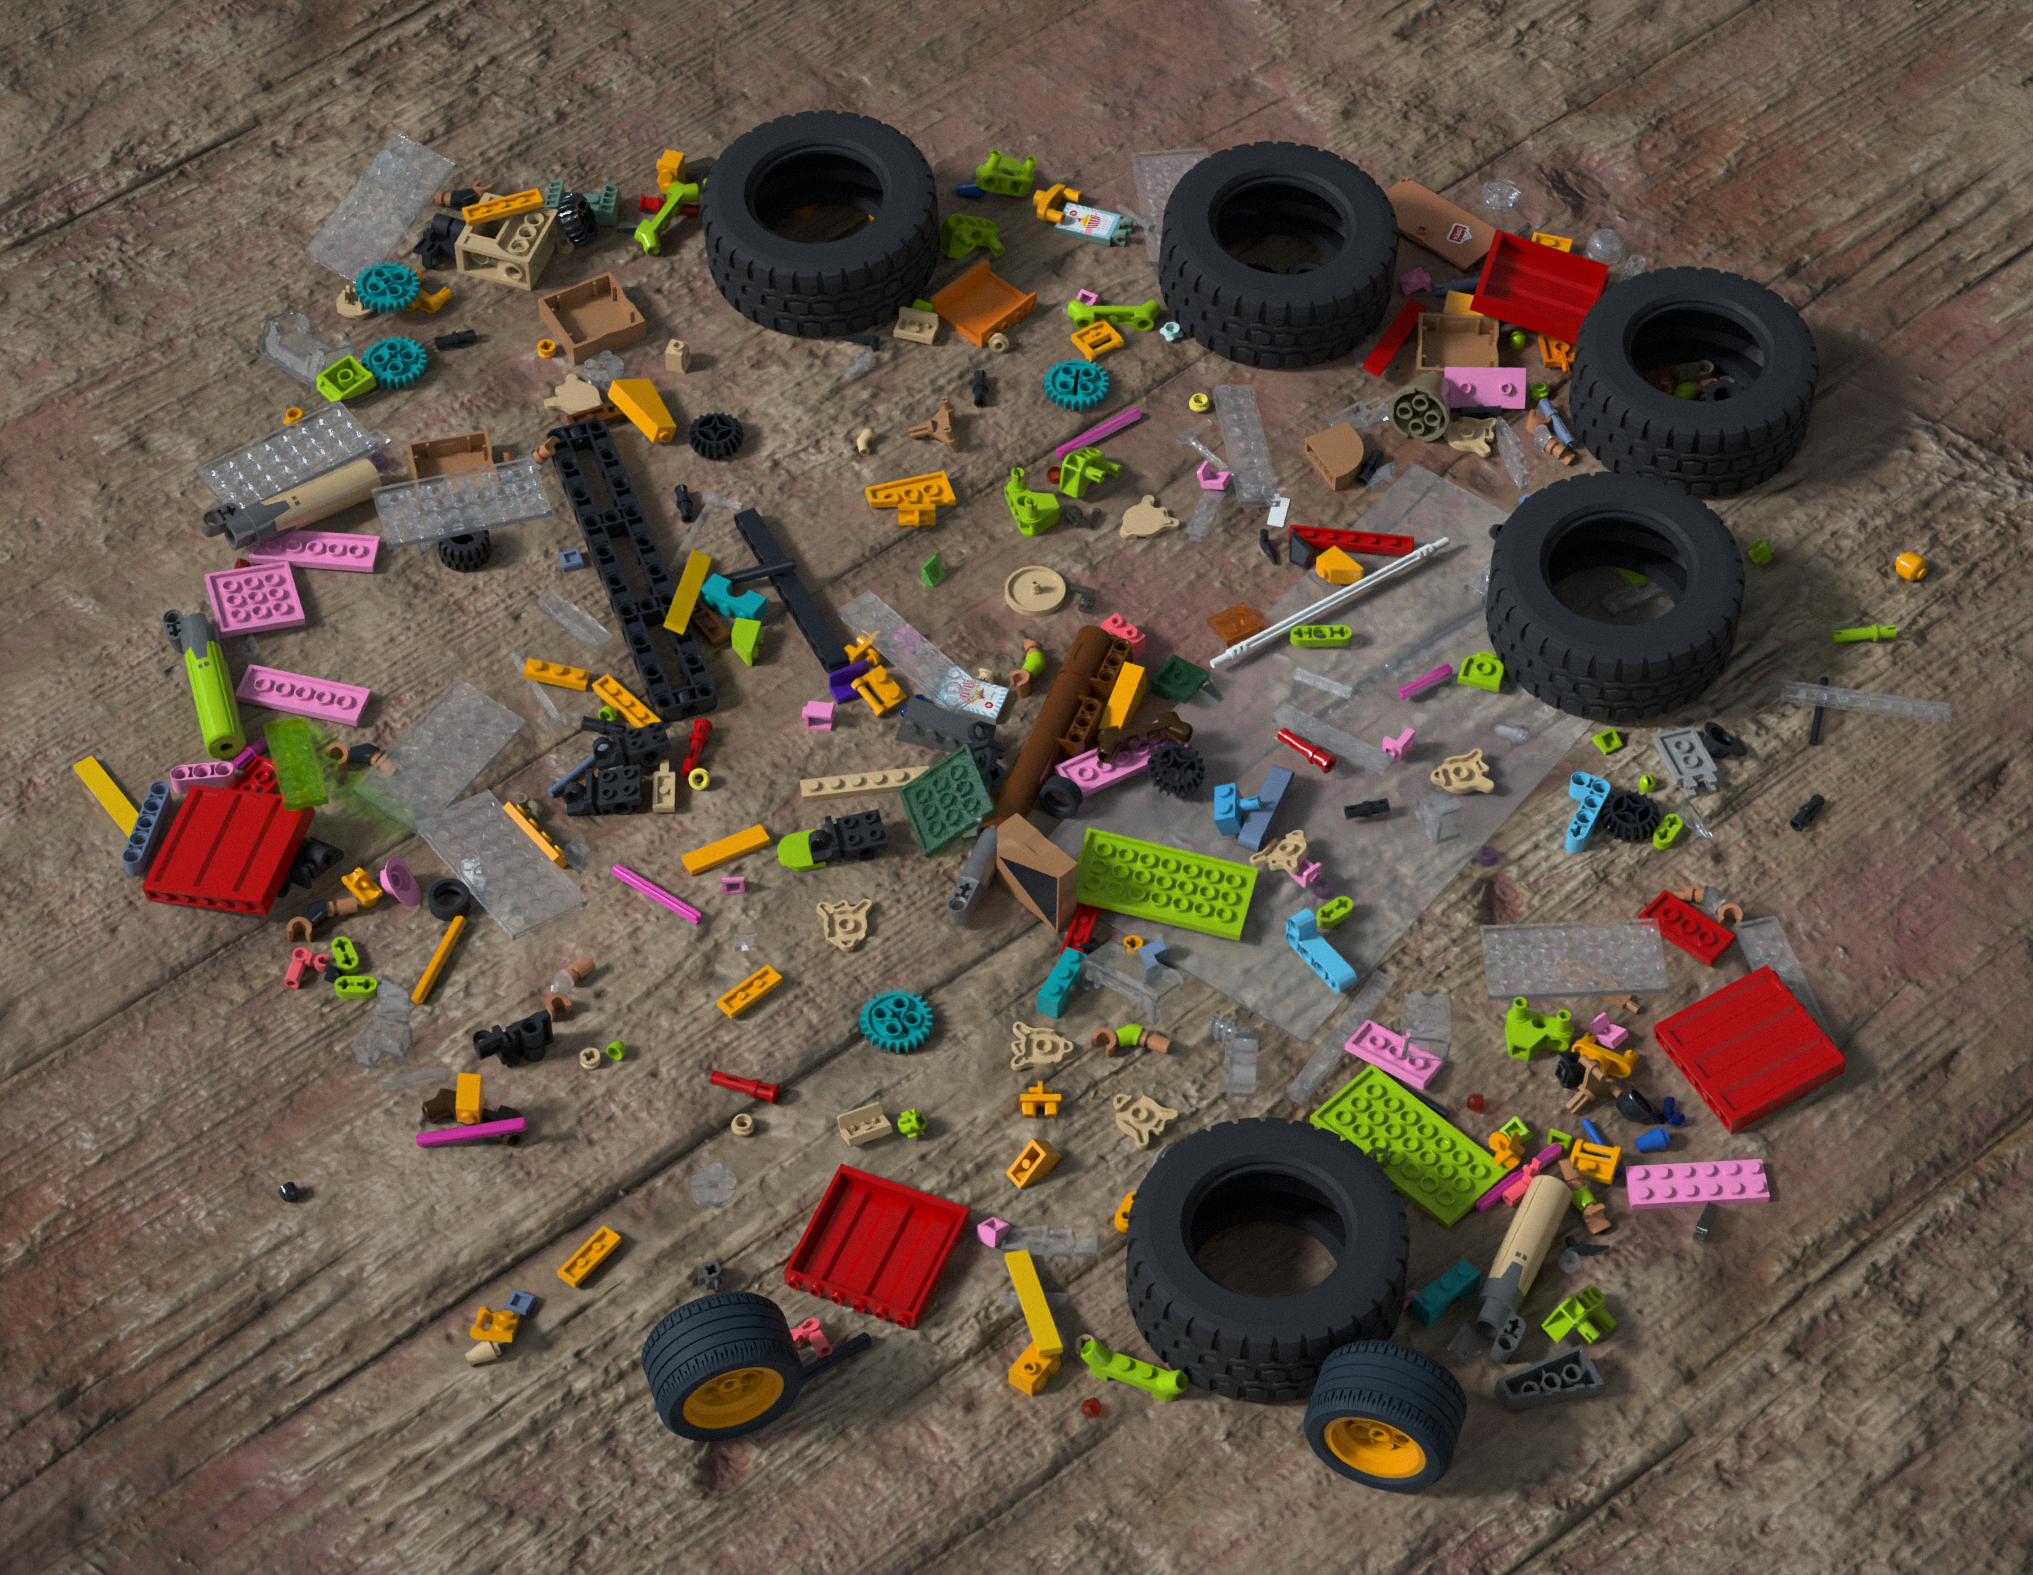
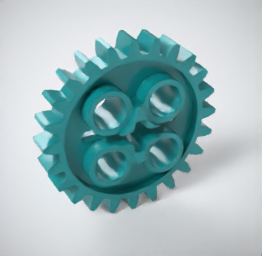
M386 261L385 265L378 262L377 267L371 264V269L364 268V273L360 272L359 278H356V297L359 298L360 303L364 302L365 308L371 306V311L378 308L379 313L382 310H386L387 314L392 309L397 313V308L404 311L405 305L411 307V301L416 302V297L420 296L419 277H416V272H411V267L405 269V264L397 266L396 261L393 265H390L389 261Z
M390 336V340H386L383 337L381 343L376 340L375 346L369 345V350H364L365 355L362 356L361 362L362 366L374 375L376 384L380 382L381 388L386 384L388 389L392 385L399 389L400 384L407 387V382L414 384V378L420 380V374H425L428 363L425 349H422V345H416V340L409 342V337L401 340V336H398L397 339Z
M1071 358L1070 362L1063 359V364L1056 362V367L1050 366V371H1046L1044 391H1046V397H1050V402L1056 401L1057 407L1063 404L1064 409H1067L1069 406L1072 411L1076 407L1082 411L1084 406L1087 409H1090L1091 404L1098 406V401L1103 402V397H1107L1109 377H1107V372L1103 371L1102 366L1097 367V362L1089 364V359L1085 362H1082L1081 358L1078 361ZM1079 373L1077 395L1074 396L1076 374Z
M894 988L892 994L888 990H885L884 996L876 993V1000L870 997L869 1004H864V1010L861 1011V1033L865 1034L866 1041L871 1040V1046L879 1044L880 1051L887 1047L888 1053L895 1049L896 1053L899 1054L901 1048L908 1052L909 1046L917 1049V1042L924 1044V1038H929V1031L933 1030L932 1009L928 1008L927 1001L922 1002V996L914 998L913 991L906 995V989L898 993L897 989Z

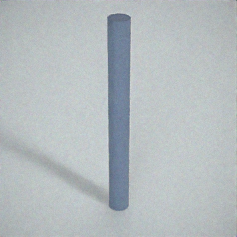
M604 744L598 750H606L608 748V745ZM594 753L547 790L548 795L553 797L568 783H571L596 763Z

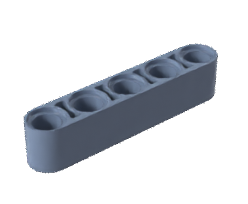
M1277 765L1272 766L1258 794L1261 799L1262 808L1250 811L1239 834L1237 846L1256 852L1261 850L1292 785L1295 771Z
M157 781L150 786L124 849L122 858L125 871L129 876L137 877L144 873L172 805L170 787L165 781Z

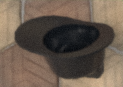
M1707 722L1704 725L1706 733L1701 741L1713 757L1725 758L1731 753L1737 756H1746L1748 754L1746 747L1720 725L1713 722Z
M1627 1083V1092L1616 1102V1108L1621 1114L1632 1122H1642L1650 1118L1654 1122L1664 1125L1666 1121L1661 1111L1632 1084Z

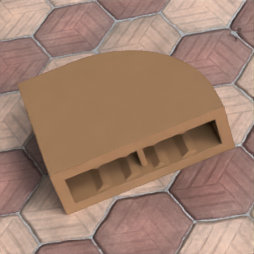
M1349 422L1305 438L1304 452L1334 491L1341 490L1356 480L1362 470L1364 447L1358 431Z

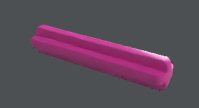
M1444 664L1398 689V696L1402 700H1406L1452 675V667L1449 664Z

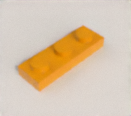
M527 658L523 671L524 679L581 691L586 690L590 677V671L531 658Z
M767 964L718 999L717 1007L733 1019L783 983L782 976Z
M603 1225L557 1271V1276L576 1289L622 1242L621 1237Z

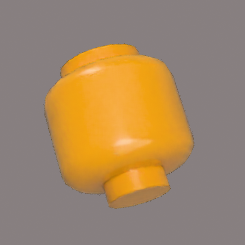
M1913 551L1901 553L1895 562L1896 572L1909 582L1916 581L1917 579L1921 580L1927 573L1926 560Z

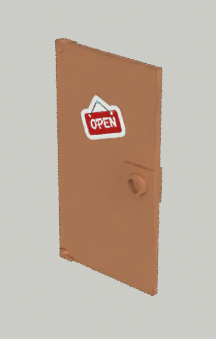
M1404 176L1397 184L1385 192L1388 201L1391 202L1399 232L1406 235L1407 238L1421 246H1425L1465 271L1488 254L1496 228L1407 176Z

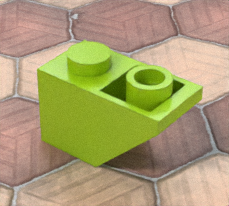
M736 618L731 633L732 648L747 666L752 667L754 658L758 659L759 643H763L765 632L761 630V621Z

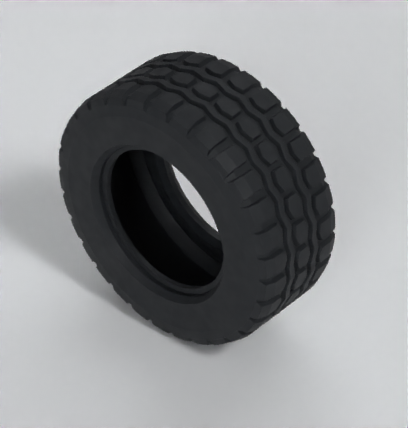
M819 110L818 113L813 111L799 112L793 117L789 114L773 119V123L765 122L752 128V132H746L738 137L734 144H730L720 154L719 159L713 164L703 188L701 212L709 269L717 288L728 303L736 311L741 312L744 317L776 332L782 330L783 334L793 336L806 334V337H824L825 334H829L830 337L847 335L848 331L856 333L869 329L871 324L877 326L891 319L892 314H899L900 307H908L910 302H914L919 297L924 287L929 283L939 259L941 240L937 190L933 172L922 152L906 135L900 134V131L887 123L882 124L880 120L869 116L861 118L860 114L843 111L837 114V111ZM821 203L850 205L874 217L858 233L848 238L828 243H798L782 238L769 230L779 218L788 212L800 207Z
M1272 141L1255 142L1254 145L1247 143L1233 146L1231 150L1224 149L1211 155V158L1206 157L1194 165L1193 169L1186 172L1179 183H1177L1166 204L1159 256L1158 279L1161 294L1171 316L1176 323L1180 324V328L1188 336L1195 338L1196 342L1208 350L1215 349V353L1230 360L1236 358L1237 362L1251 366L1260 364V367L1278 369L1279 366H1283L1284 369L1302 368L1303 364H1306L1308 367L1325 363L1326 359L1331 361L1345 355L1346 351L1350 352L1362 344L1364 339L1366 340L1377 328L1388 309L1399 247V228L1391 202L1388 201L1384 190L1379 185H1376V181L1368 173L1360 171L1357 165L1347 159L1341 160L1340 156L1327 150L1318 151V147L1306 144L1296 146L1294 142L1278 141L1277 144H1274ZM1256 206L1262 218L1259 215H1249L1244 219L1240 215L1239 210H1247ZM1283 235L1312 244L1321 250L1330 259V262L1316 270L1302 274H1274L1244 265L1235 259L1225 248L1238 240L1250 236Z
M1682 266L1678 267L1677 270L1668 267L1656 269L1653 273L1647 271L1633 276L1631 280L1625 279L1616 284L1612 290L1606 291L1586 314L1579 328L1569 390L1570 414L1577 434L1582 443L1586 445L1587 450L1596 460H1601L1604 467L1614 471L1615 474L1631 472L1639 474L1640 478H1644L1646 475L1664 480L1665 485L1672 483L1686 490L1688 495L1693 494L1698 498H1708L1709 494H1712L1714 497L1731 495L1733 491L1743 492L1754 488L1756 484L1760 485L1768 481L1775 474H1778L1792 460L1802 445L1808 429L1819 371L1816 345L1810 329L1804 319L1799 317V313L1788 302H1784V298L1771 289L1765 290L1764 285L1754 280H1744L1741 275L1728 271L1720 273L1718 269L1702 267L1701 270H1697L1696 267ZM1708 360L1713 363L1715 368L1728 373L1739 381L1746 391L1732 398L1720 401L1686 400L1661 392L1650 385L1639 373L1652 366L1666 362H1698Z
M1614 471L1595 472V476H1591L1589 473L1571 476L1570 481L1564 478L1549 484L1547 489L1542 488L1529 496L1527 501H1523L1515 509L1499 532V537L1493 548L1487 592L1486 621L1488 635L1499 661L1505 666L1509 675L1517 683H1521L1522 688L1535 698L1541 696L1543 703L1557 710L1563 707L1565 708V713L1578 717L1588 715L1591 720L1607 722L1609 718H1613L1615 722L1634 721V717H1638L1640 720L1658 717L1660 712L1663 714L1673 712L1681 708L1683 704L1687 705L1699 697L1703 691H1706L1727 665L1735 644L1744 596L1745 572L1742 557L1732 533L1723 524V520L1712 509H1707V504L1693 494L1687 496V491L1672 483L1665 485L1664 480L1647 475L1644 478H1640L1639 474L1631 472H1620L1619 475H1616ZM1616 567L1637 572L1653 580L1667 592L1675 606L1664 615L1649 622L1635 625L1604 624L1586 618L1572 610L1561 600L1554 587L1564 578L1585 569Z
M1259 1117L1238 1119V1124L1226 1121L1212 1125L1210 1131L1205 1128L1188 1136L1185 1142L1180 1141L1171 1147L1164 1157H1160L1152 1166L1137 1189L1129 1212L1126 1292L1132 1316L1147 1344L1149 1343L1154 1353L1164 1363H1168L1170 1369L1173 1371L1182 1370L1188 1379L1192 1378V1384L1209 1392L1218 1389V1395L1239 1400L1241 1396H1245L1246 1401L1256 1403H1268L1269 1398H1273L1275 1403L1296 1401V1396L1298 1395L1303 1399L1312 1397L1324 1361L1337 1348L1364 1340L1388 1342L1398 1325L1404 1304L1410 1250V1231L1405 1208L1393 1183L1387 1174H1383V1170L1378 1163L1369 1155H1364L1363 1150L1348 1139L1340 1141V1135L1323 1127L1315 1130L1314 1124L1294 1120L1292 1123H1288L1287 1118L1266 1117L1265 1121H1261ZM1254 1221H1272L1291 1225L1309 1233L1326 1247L1337 1266L1326 1279L1301 1293L1284 1297H1259L1236 1291L1215 1279L1204 1268L1196 1254L1209 1239L1229 1227Z

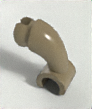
M520 793L518 795L519 800H516V806L519 804L524 810L529 807V817L534 821L539 820L543 812L541 805L537 801L529 799L527 794Z

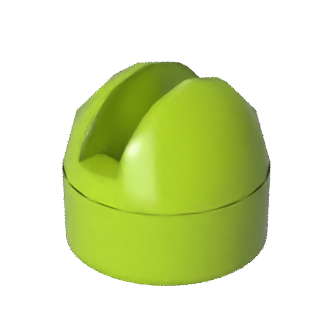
M1519 331L1513 332L1509 338V345L1514 349L1523 348L1525 346L1524 334Z
M609 705L604 706L598 712L599 719L608 718V721H614L617 716L616 709Z
M1651 774L1642 775L1639 779V789L1644 793L1653 792L1656 788V778Z
M613 1041L606 1048V1053L611 1059L619 1061L626 1053V1046L622 1041Z

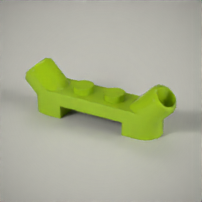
M677 180L674 181L667 189V203L653 221L650 222L646 219L642 221L635 232L634 239L643 244L646 254L655 255L660 252L659 235L662 231L668 229L670 221L673 217L678 216L683 204L699 202V186L696 183L684 185Z
M1075 299L1069 303L1067 314L1074 319V326L1078 330H1082L1104 319L1110 326H1134V332H1145L1153 328L1154 320L1160 316V306L1153 300H1148L1141 306H1087L1080 300Z
M1090 1340L1082 1348L1081 1358L1089 1365V1372L1092 1376L1101 1380L1108 1381L1109 1377L1152 1392L1151 1398L1163 1402L1174 1401L1178 1394L1183 1393L1187 1388L1188 1378L1180 1369L1167 1371L1108 1350L1098 1340Z

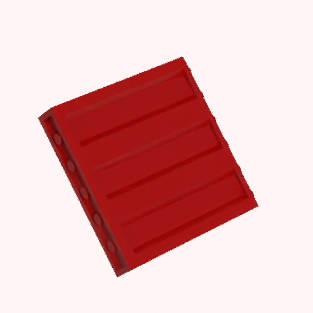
M1496 229L1469 310L1576 344L1578 331L1586 314L1593 304L1606 292L1611 275L1607 273L1609 265Z
M192 785L148 873L142 889L147 899L152 902L267 916L316 811L310 799L306 797Z
M1767 964L1654 1025L1653 1038L1731 1135L1845 1072L1846 1057L1841 1050H1837L1830 1036L1822 1032L1816 1019L1808 1015L1805 1006L1801 1002L1798 1003L1791 989L1788 986H1784L1777 972L1772 971Z
M840 1164L784 1270L785 1284L792 1289L808 1292L812 1296L831 1300L837 1305H845L857 1312L873 1315L879 1320H887L896 1323L902 1328L915 1330L970 1221V1208Z

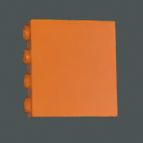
M985 258L930 298V304L934 306V313L939 315V320L980 348L989 343L992 335L1006 332L1009 327L1019 322L1029 312L1034 311L1037 305L1036 292L1029 296L1025 295L990 271V262Z

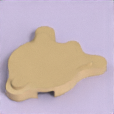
M575 374L567 375L566 383L555 388L557 397L548 398L544 401L545 409H559L570 415L603 404L597 388L589 383L580 381Z
M1459 417V421L1454 423L1450 421L1442 436L1457 450L1472 451L1481 457H1488L1491 449L1486 442L1494 441L1495 435L1492 430L1497 428L1498 422L1495 418L1479 420L1471 417Z
M1145 495L1140 504L1132 506L1124 513L1120 536L1123 539H1137V536H1146V540L1152 539L1163 531L1177 530L1179 528V520L1169 517L1165 507L1154 508V497L1152 495Z
M1479 748L1473 749L1467 755L1453 756L1445 759L1444 764L1431 773V781L1434 784L1452 793L1464 794L1477 790L1491 793L1494 790V783L1483 777L1489 773V767L1482 762L1483 751Z
M1295 830L1286 834V839L1278 842L1277 838H1274L1263 851L1250 857V864L1254 867L1268 864L1270 870L1285 869L1290 874L1297 873L1299 871V864L1305 860L1309 853L1305 833L1302 830Z
M863 899L854 907H850L846 900H842L834 905L827 902L818 903L817 912L823 917L826 938L842 951L848 952L853 950L857 944L864 940L868 933L867 915L872 910V902L868 899Z
M1022 1022L1013 1024V1033L1021 1039L1011 1044V1049L1016 1055L1011 1060V1068L1014 1071H1020L1027 1067L1051 1068L1059 1064L1064 1058L1070 1056L1074 1051L1073 1043L1065 1040L1063 1037L1060 1038L1053 1029L1031 1028Z
M1119 1094L1114 1097L1113 1105L1116 1109V1123L1124 1133L1134 1138L1136 1146L1140 1150L1149 1147V1134L1153 1133L1161 1136L1164 1133L1166 1124L1174 1123L1178 1120L1177 1110L1163 1108L1147 1096L1142 1095V1098H1132V1095Z

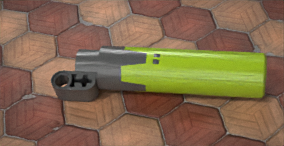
M171 609L163 616L165 632L173 649L184 654L206 752L210 757L216 759L233 758L244 750L246 739L220 632L216 628L211 627L204 613L191 614L184 619L179 610Z

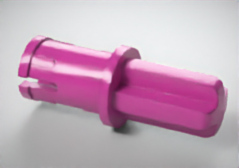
M261 736L251 746L245 747L244 752L233 760L234 768L236 770H243L254 761L258 755L270 747L268 740H264V737Z

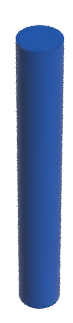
M1585 1119L1582 1125L1594 1144L1606 1146L1590 1119ZM1602 1155L1603 1158H1611V1156ZM1619 1165L1617 1166L1615 1177L1623 1173Z

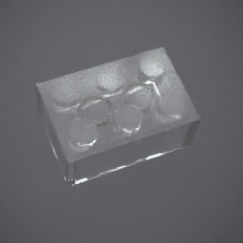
M1405 990L1400 1008L1402 1057L1447 1062L1451 1046L1449 995Z

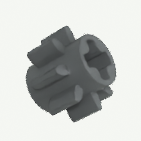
M718 1261L706 1262L703 1268H698V1284H704L706 1291L715 1289L718 1291L721 1284H726V1268H720Z

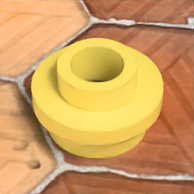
M1202 393L1194 394L1189 401V407L1196 412L1206 411L1209 408V400Z
M694 769L689 775V784L696 790H703L710 783V775L705 769ZM697 775H702L704 780L703 782L698 783L696 782L695 777Z

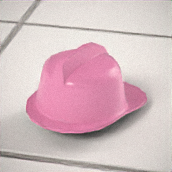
M398 857L388 860L385 869L380 872L381 887L387 894L397 897L404 905L410 907L418 905L421 900V891L407 864Z

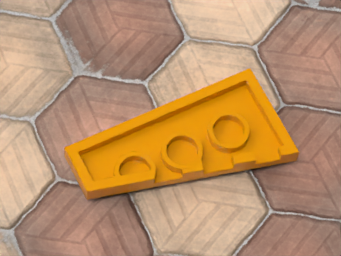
M945 471L865 487V494L871 508L898 507V504L902 503L923 504V502H931L935 506L956 505V498Z

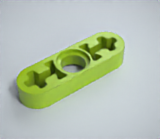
M1346 625L1296 626L1291 630L1290 642L1296 647L1346 646L1351 642L1352 630ZM1322 633L1325 634L1327 637L1320 639L1317 638L1315 635Z

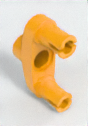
M1056 184L1047 192L1037 190L1033 197V206L1037 207V219L1063 224L1066 213L1055 210L1056 207L1063 200L1080 203L1083 198V192L1073 190L1063 184Z
M415 270L414 272H416V277H419V282L423 281L424 275L422 272ZM444 287L435 295H430L420 288V296L416 297L417 301H411V307L405 305V310L412 312L419 308L429 313H435L447 300L453 297L452 291Z
M1586 1032L1582 1039L1576 1041L1573 1045L1572 1052H1580L1581 1056L1585 1054L1591 1061H1596L1605 1074L1620 1078L1627 1077L1639 1059L1635 1051L1630 1055L1632 1050H1627L1622 1057L1610 1050L1595 1045L1597 1037L1594 1034L1589 1037L1590 1032Z

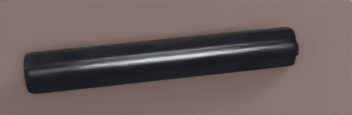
M792 557L720 576L732 581V585L795 570L797 569V562Z
M863 1332L834 1349L831 1355L819 1358L804 1367L803 1384L871 1345L870 1335Z

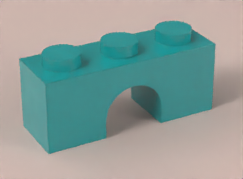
M715 573L700 589L701 601L708 608L717 610L725 616L734 619L742 618L760 621L767 613L766 597L751 590H748L741 597H732V581Z
M1066 947L1037 995L1038 1012L1058 1019L1067 1004V997L1071 986L1077 987L1087 971V954Z
M1463 1259L1413 1297L1411 1313L1427 1328L1445 1315L1447 1306L1454 1298L1457 1297L1463 1302L1479 1289L1481 1273Z

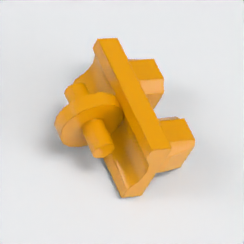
M923 502V504H898V525H915V528H919V525H936L935 504H931V502Z
M863 632L857 639L859 647L855 648L852 645H848L844 648L843 651L850 665L867 660L873 666L880 663L878 656L881 654L878 644L880 636L874 633L872 636H869Z
M361 867L356 868L350 875L341 877L342 882L366 908L375 905L378 902L377 898L383 895V891L370 878L368 872L363 871Z
M1038 1081V1087H1029V1094H1020L1019 1103L1020 1107H1022L1024 1118L1036 1117V1107H1045V1117L1056 1118L1059 1107H1061V1094H1052V1087H1043V1082Z
M1500 1131L1492 1133L1489 1137V1146L1494 1151H1497L1492 1161L1496 1166L1503 1163L1509 1170H1512L1520 1162V1156L1524 1153L1525 1149L1518 1143L1520 1135L1516 1131L1512 1134L1510 1140L1505 1133Z

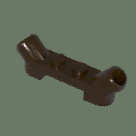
M1173 711L1158 714V722L1120 731L1118 725L1103 729L1098 734L1097 739L1100 746L1096 754L1101 762L1111 764L1118 753L1134 750L1146 745L1157 744L1169 739L1186 744L1191 739L1193 728L1191 724L1181 721L1178 714Z
M442 1088L434 1099L423 1102L422 1111L426 1121L433 1123L443 1118L457 1121L455 1109L457 1091ZM503 1105L499 1107L497 1112L484 1108L480 1124L520 1118L522 1115L517 1110ZM521 1131L500 1135L504 1145L510 1147L517 1145L523 1136Z

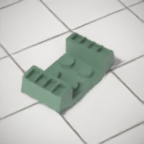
M551 180L544 207L558 210L561 199L569 194H575V192H565L564 180ZM604 184L602 195L578 193L586 197L587 202H590V206L596 216L597 228L602 225H616L622 199L618 186Z

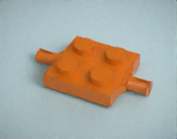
M1539 334L1538 342L1544 367H1562L1564 376L1571 375L1570 366H1573L1576 344L1549 335Z

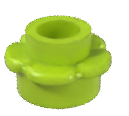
M1542 382L1531 385L1529 389L1531 397L1538 401L1546 398L1550 391L1549 387Z

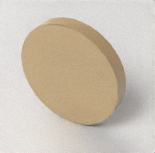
M1042 566L1023 567L1008 577L1005 583V599L1014 611L1022 615L1031 617L1045 616L1055 612L1065 600V583L1058 573Z

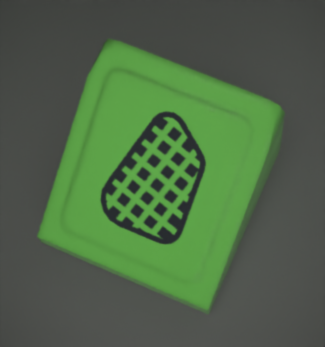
M936 555L932 556L921 567L922 582L931 587H935L946 576Z

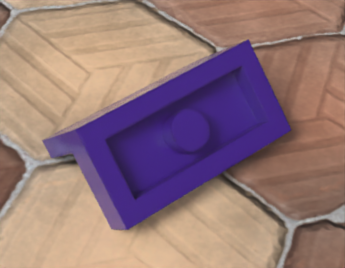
M867 660L829 673V691L838 705L862 696L851 687V683L869 673V663ZM866 684L865 687L869 690V692H873L870 689V687Z

